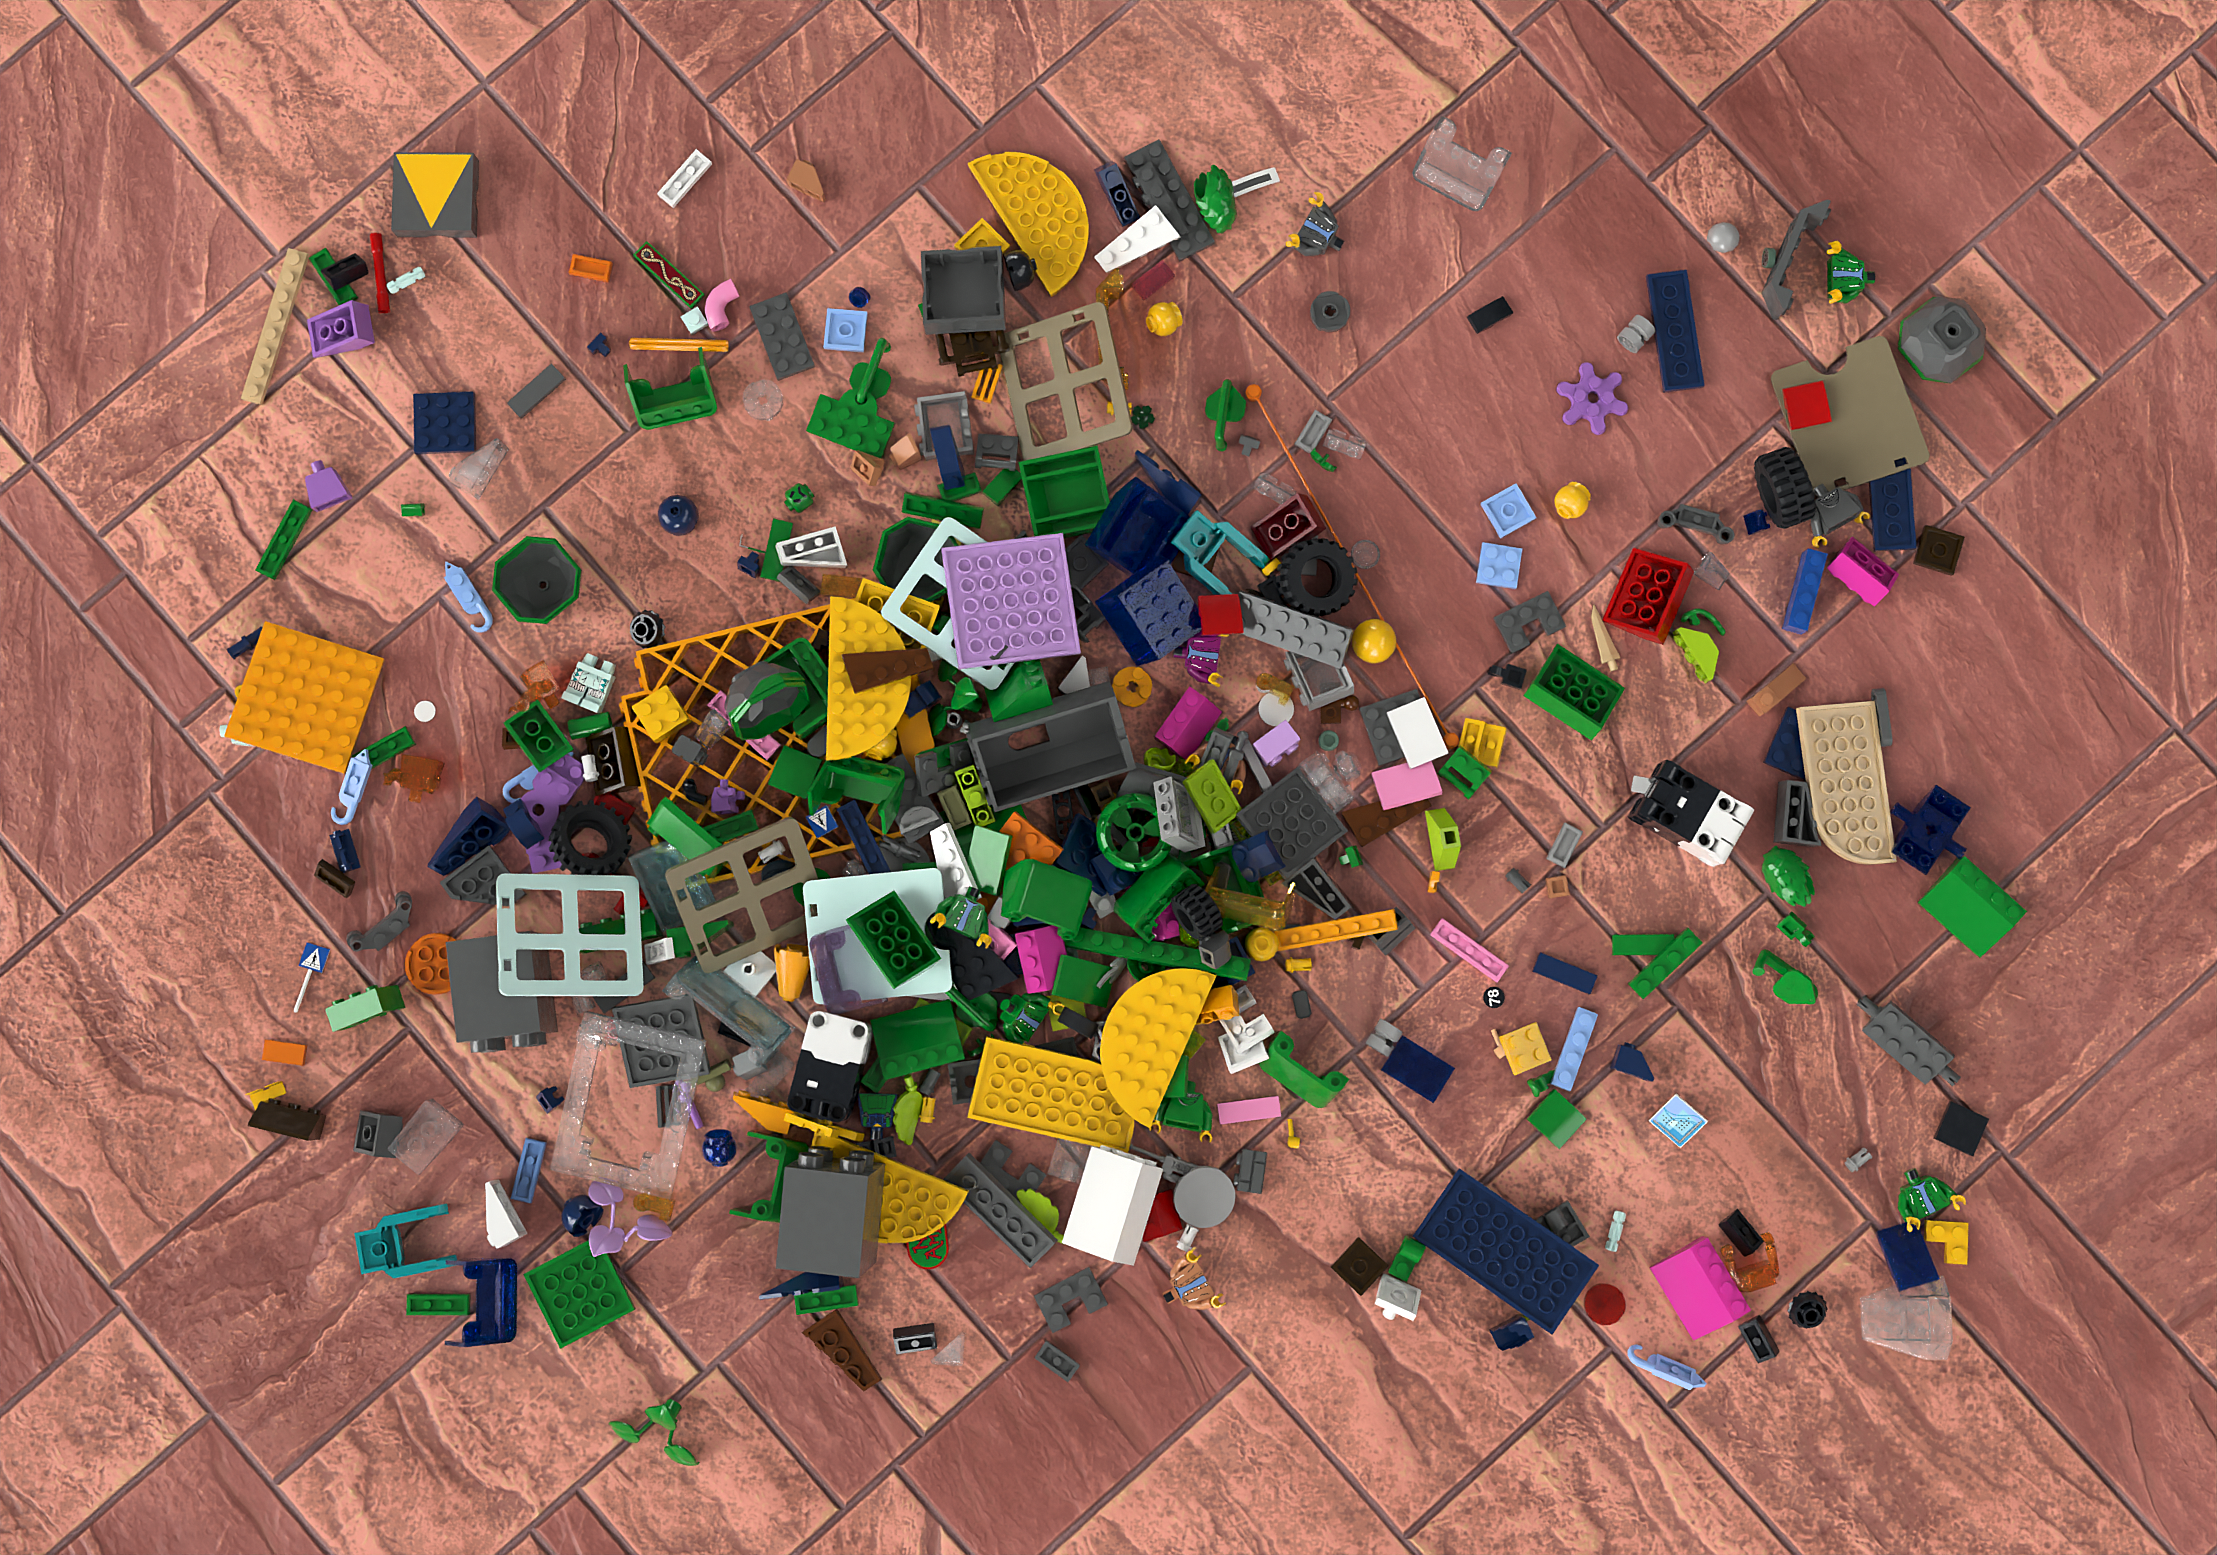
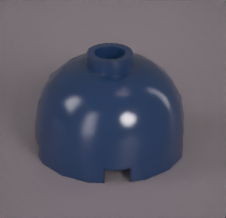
M682 495L667 497L662 501L658 509V520L662 528L676 536L686 535L693 531L699 519L698 509L694 502Z
M588 1195L570 1198L564 1204L561 1215L562 1224L573 1237H580L588 1232L586 1229L590 1225L594 1227L599 1222L604 1209L601 1207L602 1205L594 1203Z

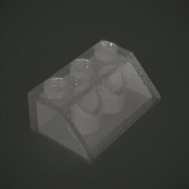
M1316 751L1299 763L1298 768L1336 815L1355 800L1353 797L1355 793L1348 784L1345 786L1342 783L1341 774L1335 769H1331L1328 765L1330 761L1326 755Z

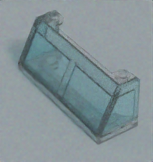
M696 956L684 965L662 990L674 1000L681 999L688 994L751 1044L748 1048L747 1056L758 1068H761L775 1057L796 1029L722 969L712 973L703 972Z

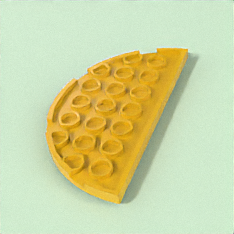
M1005 152L1003 154H989L967 163L1020 249L1027 253L1030 259H1035L1038 269L1035 270V273L1049 295L1052 297L1060 292L1080 268L1088 245L1089 224L1086 207L1076 186L1064 172L1049 164L1048 161L1026 153Z
M830 596L826 761L851 758L872 749L883 741L900 721L907 706L911 688L910 676L854 694L842 654L906 650L896 630L878 612L860 602Z
M1186 968L1165 970L1152 974L1130 987L1118 999L1107 1017L1100 1046L1101 1066L1106 1084L1122 1109L1148 1128H1150L1217 975Z
M820 1132L814 1133L811 1146L833 1148L834 1158L849 1157V1151L858 1150L874 1153V1162L885 1163L879 1243H907L936 1232L953 1218L969 1193V1190L839 1137L833 1138L825 1136Z

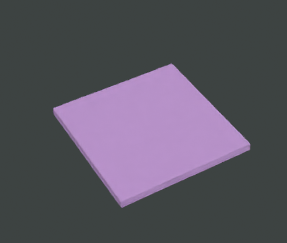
M1063 533L941 548L959 670L1081 653ZM1005 645L1008 646L999 659L992 660L989 658L992 655L996 656Z

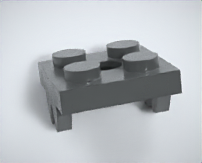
M981 1059L947 1064L953 1105L971 1102L974 1087H967L964 1080L969 1075L977 1077Z

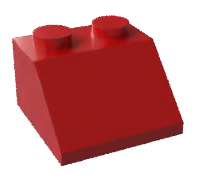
M1172 1189L1155 1194L1142 1237L1143 1242L1183 1230L1179 1214L1174 1206Z

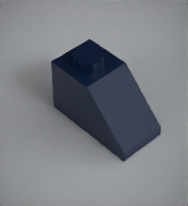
M1626 1042L1624 1045H1617L1610 1068L1648 1082H1653L1654 1076L1642 1052L1636 1050L1637 1046Z

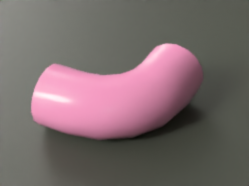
M732 279L724 281L715 287L706 300V319L713 332L722 330L729 325V320L725 314V307L727 303L740 297Z

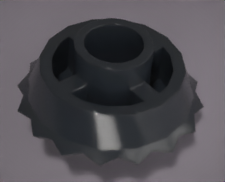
M653 610L638 612L630 623V634L636 645L642 648H651L662 642V637L665 635L663 619L659 617L658 613H654Z
M1807 1291L1793 1297V1301L1789 1303V1309L1787 1310L1789 1313L1788 1318L1799 1328H1813L1821 1324L1826 1317L1828 1308L1826 1301L1823 1300V1296L1818 1295L1816 1292L1811 1293Z

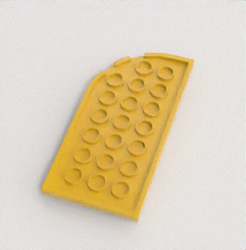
M986 1036L967 1118L1096 1147L1104 1145L1128 1153L1135 1119L1122 1109L1111 1094L1100 1063Z

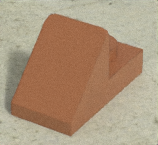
M855 450L850 469L869 486H876L885 461L876 456Z

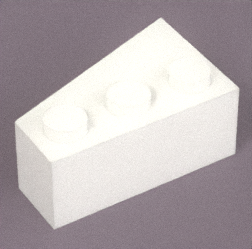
M836 526L778 542L775 546L780 563L783 566L846 568L847 566Z

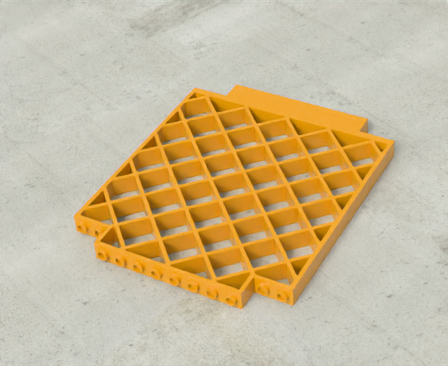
M830 604L635 651L637 657L634 658L636 669H640L641 677H638L641 689L644 688V691L621 696L622 702H619L621 713L625 714L626 722L623 723L624 727H628L641 787H638L640 793L643 792L644 796L642 807L644 812L648 813L649 819L654 812L647 782L648 778L671 791L672 794L669 799L676 802L678 797H681L701 809L702 813L696 821L700 826L704 824L709 815L719 821L725 820L711 812V798L707 805L703 807L696 802L688 800L681 793L684 781L691 778L697 768L694 765H689L675 789L651 775L668 748L672 750L673 746L670 744L678 731L659 742L661 745L646 769H644L636 730L649 737L650 735L641 727L642 723L637 716L633 721L629 702L646 698L665 686L675 670L698 683L683 709L691 721L710 732L702 746L708 751L717 736L740 750L724 777L705 765L698 767L720 780L727 779L728 785L738 791L745 792V795L751 798V801L744 812L751 809L754 810L759 803L781 816V820L792 816L802 799L801 797H794L785 814L761 800L762 795L769 786L768 782L778 758L772 765L749 751L752 746L748 742H745L742 747L719 733L725 724V721L720 717L713 728L689 713L705 688L716 695L718 694L719 690L708 683L724 658L743 670L749 668L727 654L738 635L750 632L766 642L753 662V666L763 661L772 647L778 650L784 647L777 643L776 640L789 622L798 620L815 630L809 639V642L813 645L818 629L824 630L830 621ZM825 614L818 626L806 619ZM776 626L770 637L757 631ZM727 638L721 649L708 643ZM699 644L717 653L702 679L697 678L678 666L690 646ZM678 650L672 661L659 655ZM653 656L668 665L653 691H651L644 660L645 657ZM918 674L911 676L910 693L920 686ZM923 709L910 719L904 712L896 725L902 753L915 775L914 756L919 752L935 748L926 709ZM782 728L777 730V732L789 738L786 746L792 748L796 742L808 750V744L798 739L795 731L790 734ZM866 751L861 758L868 760L869 757L866 755ZM826 754L822 757H819L820 759H822L820 769L826 761ZM892 754L889 758L894 759L897 756ZM746 755L770 768L755 795L730 781ZM844 795L839 802L830 804L829 810L832 815H834L837 808L841 807L840 803L844 799ZM874 803L865 820L872 831L881 835L875 838L878 844L879 841H885L881 839L882 835H884L882 831L870 824L879 804ZM798 822L802 830L812 835L807 844L811 860L856 849L853 841L850 844L838 847L822 836L817 838L812 830ZM900 831L885 834L892 839L905 837L903 834L901 835ZM653 835L651 840L653 852L656 851L658 855H664L678 851L673 846L663 848L660 835L657 837ZM732 839V840H730V841H727V842H725L724 844H727V843H729V842H731V841H734L735 839ZM818 839L832 847L831 849L810 853ZM773 841L763 844L761 847L765 849L773 844ZM682 853L679 854L681 863L689 860ZM777 855L781 859L795 864L794 858L789 859L784 855ZM759 856L752 867L748 869L749 875L760 873L765 865H761L763 861ZM727 863L725 867L731 870L730 865ZM733 873L715 878L706 874L702 880L695 881V877L692 875L685 879V883L690 888L695 889L735 878Z

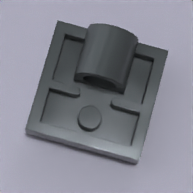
M1568 1200L1535 1219L1536 1222L1573 1247L1590 1237Z

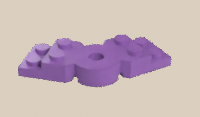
M569 754L542 772H538L532 781L534 790L527 792L521 798L530 816L539 824L544 836L543 840L526 849V853L529 855L532 874L557 869L562 865L560 861L554 862L553 860L555 853L549 851L551 841H548L549 836L552 832V827L561 813L560 805L570 803L585 780L583 778V764ZM537 804H541L544 807L542 815H538L535 812Z

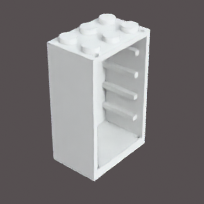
M1100 1145V1148L1091 1147L1062 1243L1112 1262L1134 1266L1163 1169L1156 1167L1157 1162L1125 1153L1122 1150Z

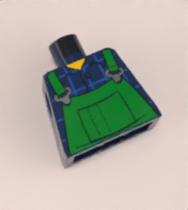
M858 1093L862 1127H871L870 1139L883 1140V1127L891 1128L893 1126V1118L895 1116L893 1107L898 1100L899 1094Z

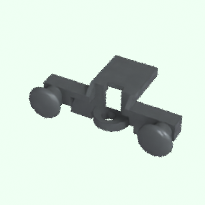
M1023 530L1014 539L1026 538L1028 536ZM1080 535L1065 550L1070 584L1073 590V604L1083 614L1076 621L1078 637L1081 641L1088 643L1090 641L1086 635L1094 627L1098 629L1107 620V617L1101 614L1081 590L1102 572L1109 563Z

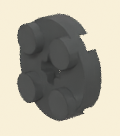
M1326 291L1316 297L1310 308V318L1318 330L1335 332L1346 325L1350 316V305L1345 297L1343 298L1334 291ZM1328 307H1331V310H1335L1336 313H1333V316L1325 314Z

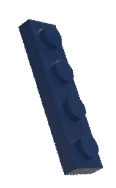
M856 800L837 808L869 875L891 872Z

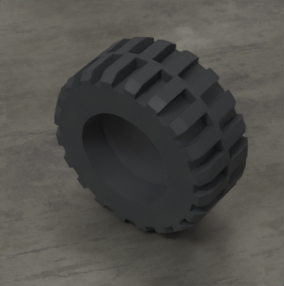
M1783 447L1759 456L1754 462L1755 479L1761 500L1772 522L1778 528L1786 529L1811 520L1816 512L1815 495L1808 477L1809 475L1799 455L1793 449Z
M1325 538L1310 539L1292 546L1288 550L1289 552L1283 555L1281 558L1283 562L1277 568V571H1280V575L1276 576V582H1280L1281 587L1278 588L1279 594L1283 593L1284 595L1282 600L1285 604H1290L1291 608L1317 617L1338 612L1342 606H1346L1350 602L1348 598L1353 597L1355 593L1353 586L1357 585L1358 579H1354L1357 567H1352L1353 557H1348L1346 555L1348 551L1344 547H1338L1339 543L1335 541L1330 542ZM1311 559L1324 561L1332 573L1331 588L1326 595L1321 597H1314L1309 594L1302 584V569L1305 563Z

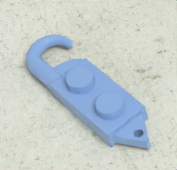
M445 562L446 576L444 579L464 611L472 615L481 612L485 618V625L483 627H476L474 624H471V628L476 632H486L491 628L493 618L483 599L462 567L458 568Z

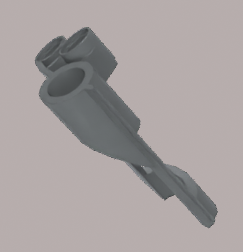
M1136 762V769L1129 771L1122 785H1119L1116 798L1131 793L1146 794L1155 798L1153 782L1172 776L1174 781L1183 785L1182 781L1187 777ZM1178 802L1179 809L1181 807L1187 806L1186 804ZM1137 807L1127 809L1130 817H1132L1134 809L1147 811L1143 808ZM1180 815V819L1190 820V815L1185 817Z

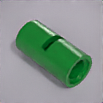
M609 712L568 720V729L572 740L585 738L591 734L613 727Z

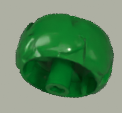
M1140 793L1122 795L1111 801L1104 808L1098 819L1096 828L1098 846L1105 858L1122 870L1131 872L1149 870L1160 864L1171 851L1172 845L1161 840L1157 805L1154 797ZM1134 807L1143 808L1152 813L1155 818L1148 821L1144 826L1139 823H1132L1127 809ZM1112 823L1125 828L1129 839L1120 851L1114 846L1111 839ZM1137 826L1140 828L1138 831H1141V835H1136L1133 838L1130 836L1132 833L1129 834V831ZM1145 834L1160 836L1157 846L1149 854L1138 857L1137 841H1140Z

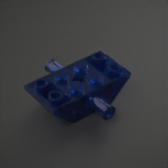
M1935 785L1925 795L1913 812L1898 802L1893 806L1894 809H1891V814L1905 822L1895 838L1891 853L1924 875L1928 874L1944 849L1955 855L1958 859L1964 855L1963 852H1966L1967 848L1954 841L1952 836L1971 807L1938 785ZM1926 827L1930 829V834H1927L1928 830Z

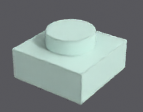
M698 306L681 316L691 335L708 326Z

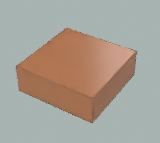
M1566 875L1545 879L1549 899L1570 895Z

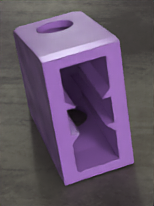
M322 460L311 463L314 473L306 476L305 482L310 506L314 511L319 512L353 498L334 468L328 467L325 469Z

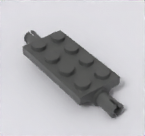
M1866 995L1859 999L1856 1005L1870 1016L1869 1022L1862 1028V1031L1926 1085L1938 1074L1951 1086H1954V1082L1957 1083L1960 1080L1961 1076L1947 1066L1954 1059L1955 1055L1896 1004L1890 1001L1886 1006L1878 1007Z

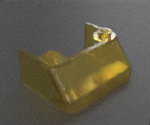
M1215 867L1205 891L1216 903L1222 918L1262 926L1274 931H1279L1286 927L1292 912L1296 883L1292 882L1285 901L1281 902L1217 888L1220 867Z

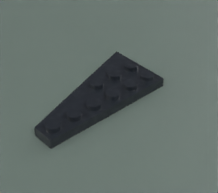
M935 912L928 918L926 924L937 948L949 950L953 982L957 990L969 1001L1020 978L1016 972L1009 968L1003 958H1000L990 945L988 948H985L986 944L982 942L980 946H977L976 942L979 937L971 939L945 926L938 928L939 924L937 921L930 923L931 918L935 916Z

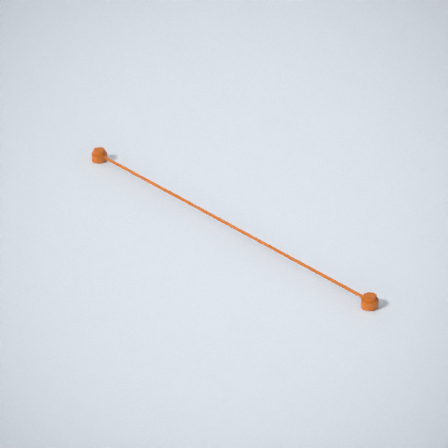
M1256 384L1249 385L1245 392L1246 398L1249 401L1258 402L1336 542L1342 548V544L1259 400L1262 394L1260 386ZM1356 573L1355 575L1358 581L1360 582L1367 597L1369 598L1371 604L1377 612L1380 620L1384 621L1381 613L1379 612L1377 606L1371 598L1360 576L1358 575V573ZM1396 642L1397 650L1445 733L1442 739L1446 748L1454 749L1459 744L1458 736L1455 733L1447 732Z

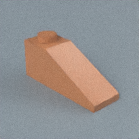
M1792 663L1746 702L1760 717L1792 692L1806 677Z

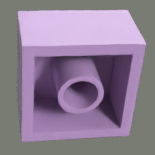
M1284 720L1253 743L1252 747L1264 767L1266 768L1270 765L1272 768L1281 761L1283 754L1290 755L1298 749L1300 738L1287 720Z

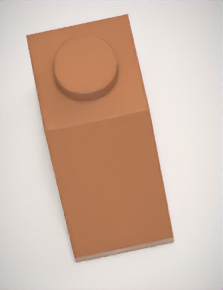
M796 159L786 179L788 186L821 202H825L826 198L815 167H813L814 165L807 160L800 161Z
M911 433L890 448L892 454L889 457L893 465H898L900 470L922 460Z

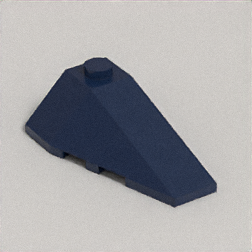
M1137 450L1135 452L1136 460L1172 511L1171 514L1178 520L1183 519L1186 521L1200 504L1202 494L1182 479L1176 481L1175 477L1167 469L1162 471L1158 469L1160 466L1154 460Z
M476 796L463 810L428 863V868L445 876L465 864V860L475 854L477 855L487 846L498 844L511 831L505 818L492 805Z

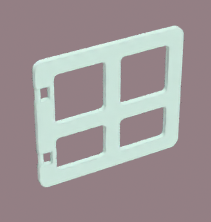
M947 517L942 520L884 604L881 615L885 620L958 669L956 649L951 646V642L954 639L951 618L940 634L934 635L900 611V607L922 575L926 574L946 587L944 568L937 564L934 558L948 537L952 536L964 545L987 542L955 519ZM1008 663L1004 670L999 668L998 665H993L989 670L983 667L961 669L960 671L985 688L995 690L1014 663Z
M507 873L498 876L496 880L498 978L501 994L505 996H638L641 994L644 986L639 882L637 878L619 875ZM514 890L561 891L563 933L518 934L515 931ZM577 891H622L624 894L625 934L579 933ZM502 898H509V908H502ZM516 950H562L564 952L565 979L518 980L516 975ZM624 950L627 956V980H582L580 977L579 951ZM504 960H511V971H504Z

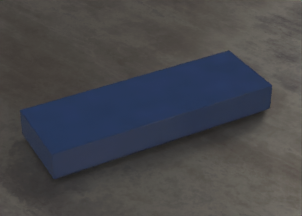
M1541 952L1532 970L1536 974L1588 995L1591 994L1598 976Z

